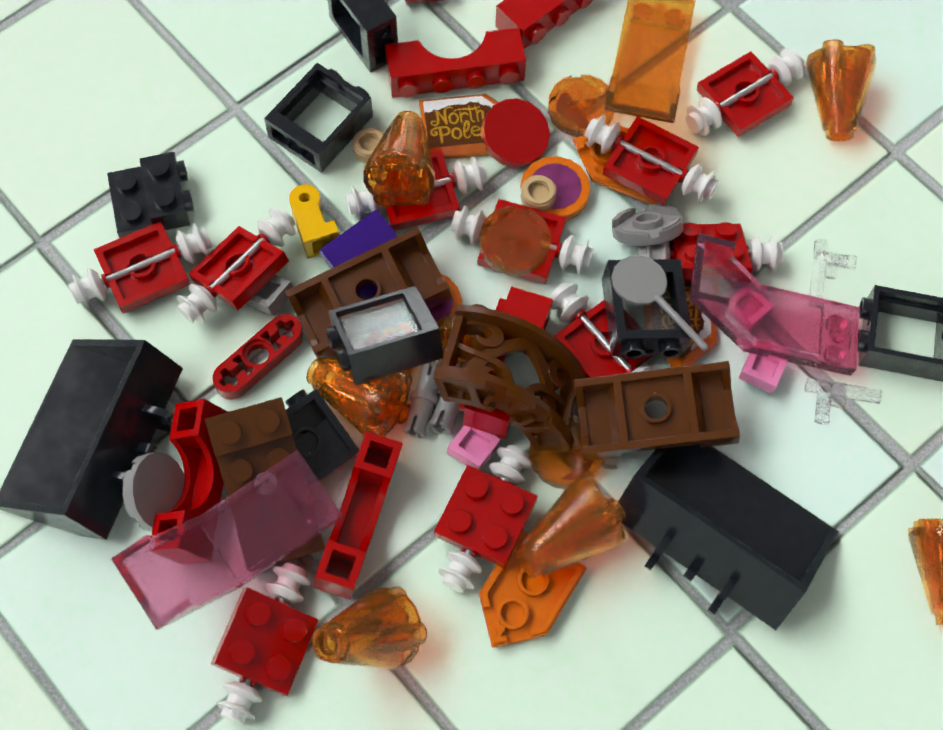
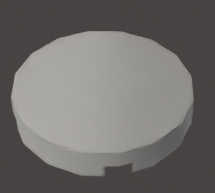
M651 204L644 206L645 211L636 212V208H629L618 213L612 219L613 238L626 245H656L668 242L678 237L684 231L683 216H681L680 211L667 205Z
M160 452L147 453L136 457L132 461L134 463L132 469L126 471L123 479L122 496L126 511L130 518H136L137 522L140 523L137 526L147 531H152L155 514L169 511L176 505L184 487V473L178 462L170 455Z

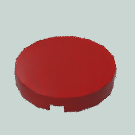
M518 98L504 99L493 105L484 117L480 131L482 140L484 139V143L487 146L485 149L489 155L500 164L512 168L523 167L537 161L548 147L550 137L548 122L542 112L530 102Z

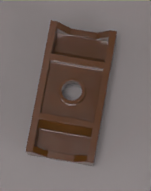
M418 227L285 291L310 341L311 348L320 363L335 356L336 350H338V348L331 349L326 334V328L331 326L329 311L364 301L358 297V292L364 285L372 284L378 288L374 297L416 286L428 309L452 299L450 288L438 270Z
M729 361L574 380L584 461L623 457L622 453L698 444L700 448L739 443L740 432L734 410ZM654 400L663 402L668 409L666 414L659 419L650 418L645 413V407L649 402Z
M282 397L206 418V426L215 457L218 461L248 573L324 550L325 545ZM262 472H269L277 479V488L270 495H262L254 487L256 476Z

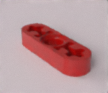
M291 314L276 316L214 370L212 377L217 393L225 399L233 400L240 398L300 346L303 340L300 321ZM292 328L293 336L290 338L286 335L280 337L279 329L290 330ZM275 342H276V345H277V348H278V350H276V351L274 350L273 345H272V344H274ZM255 349H264L269 353V357L262 364H253L248 360L249 354ZM239 363H243L245 369L250 373L249 375L246 374L244 369L241 371ZM227 375L231 378L236 377L238 383L235 386L230 383L225 385L223 378Z

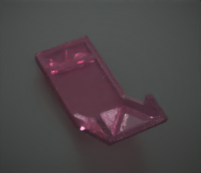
M699 233L696 242L689 300L743 352L852 376L857 369L860 307L762 285L732 255L736 242Z
M297 449L205 513L155 536L147 534L111 558L155 629L159 630L243 587L343 518V515Z

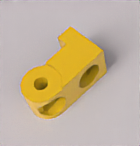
M299 185L290 192L289 202L306 256L311 258L320 255L319 250L338 237L339 231L335 220L324 222L318 190L312 185Z

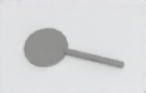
M641 255L629 256L620 260L614 267L611 276L612 286L617 295L634 305H650L657 302L703 351H707L709 347L705 341L662 298L667 286L666 273L662 267L651 258Z

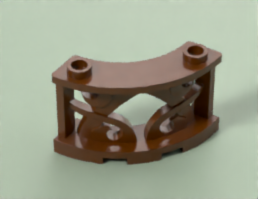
M480 304L471 306L457 305L454 312L456 316L441 365L436 366L433 376L442 400L474 406L491 413L496 407L511 416L510 423L528 438L535 451L572 452L574 438L570 431V424L576 403L574 380L588 378L579 360L553 335L526 320L501 311L488 309ZM465 335L474 336L470 339V344L474 348L462 344ZM511 353H524L532 362L540 383L531 384L525 389L514 384L510 370L497 358ZM458 357L469 360L463 368L456 367Z

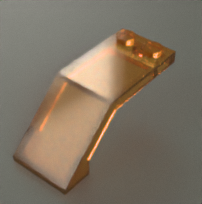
M628 0L614 69L606 97L605 111L674 123L695 0Z

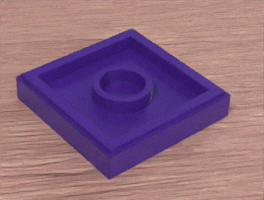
M376 209L319 250V254L330 268H334L398 235ZM372 284L364 285L359 290L358 297L363 300L371 299L376 295L378 288Z

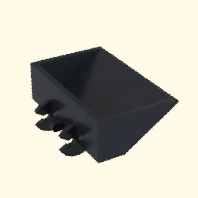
M72 339L0 488V510L82 537L107 540L124 503L122 492L126 471L132 469L134 465L132 461L136 457L156 451L157 447L150 443L156 429L171 432L173 418H166L168 411L165 408L183 368L146 340Z
M699 444L655 449L635 473L610 513L612 517L656 547L644 565L649 571L652 570L662 554L665 553L687 568L683 575L684 578L691 582L695 575H697L719 591L707 610L713 616L728 597L774 630L778 629L806 593L839 532L713 446L700 448Z

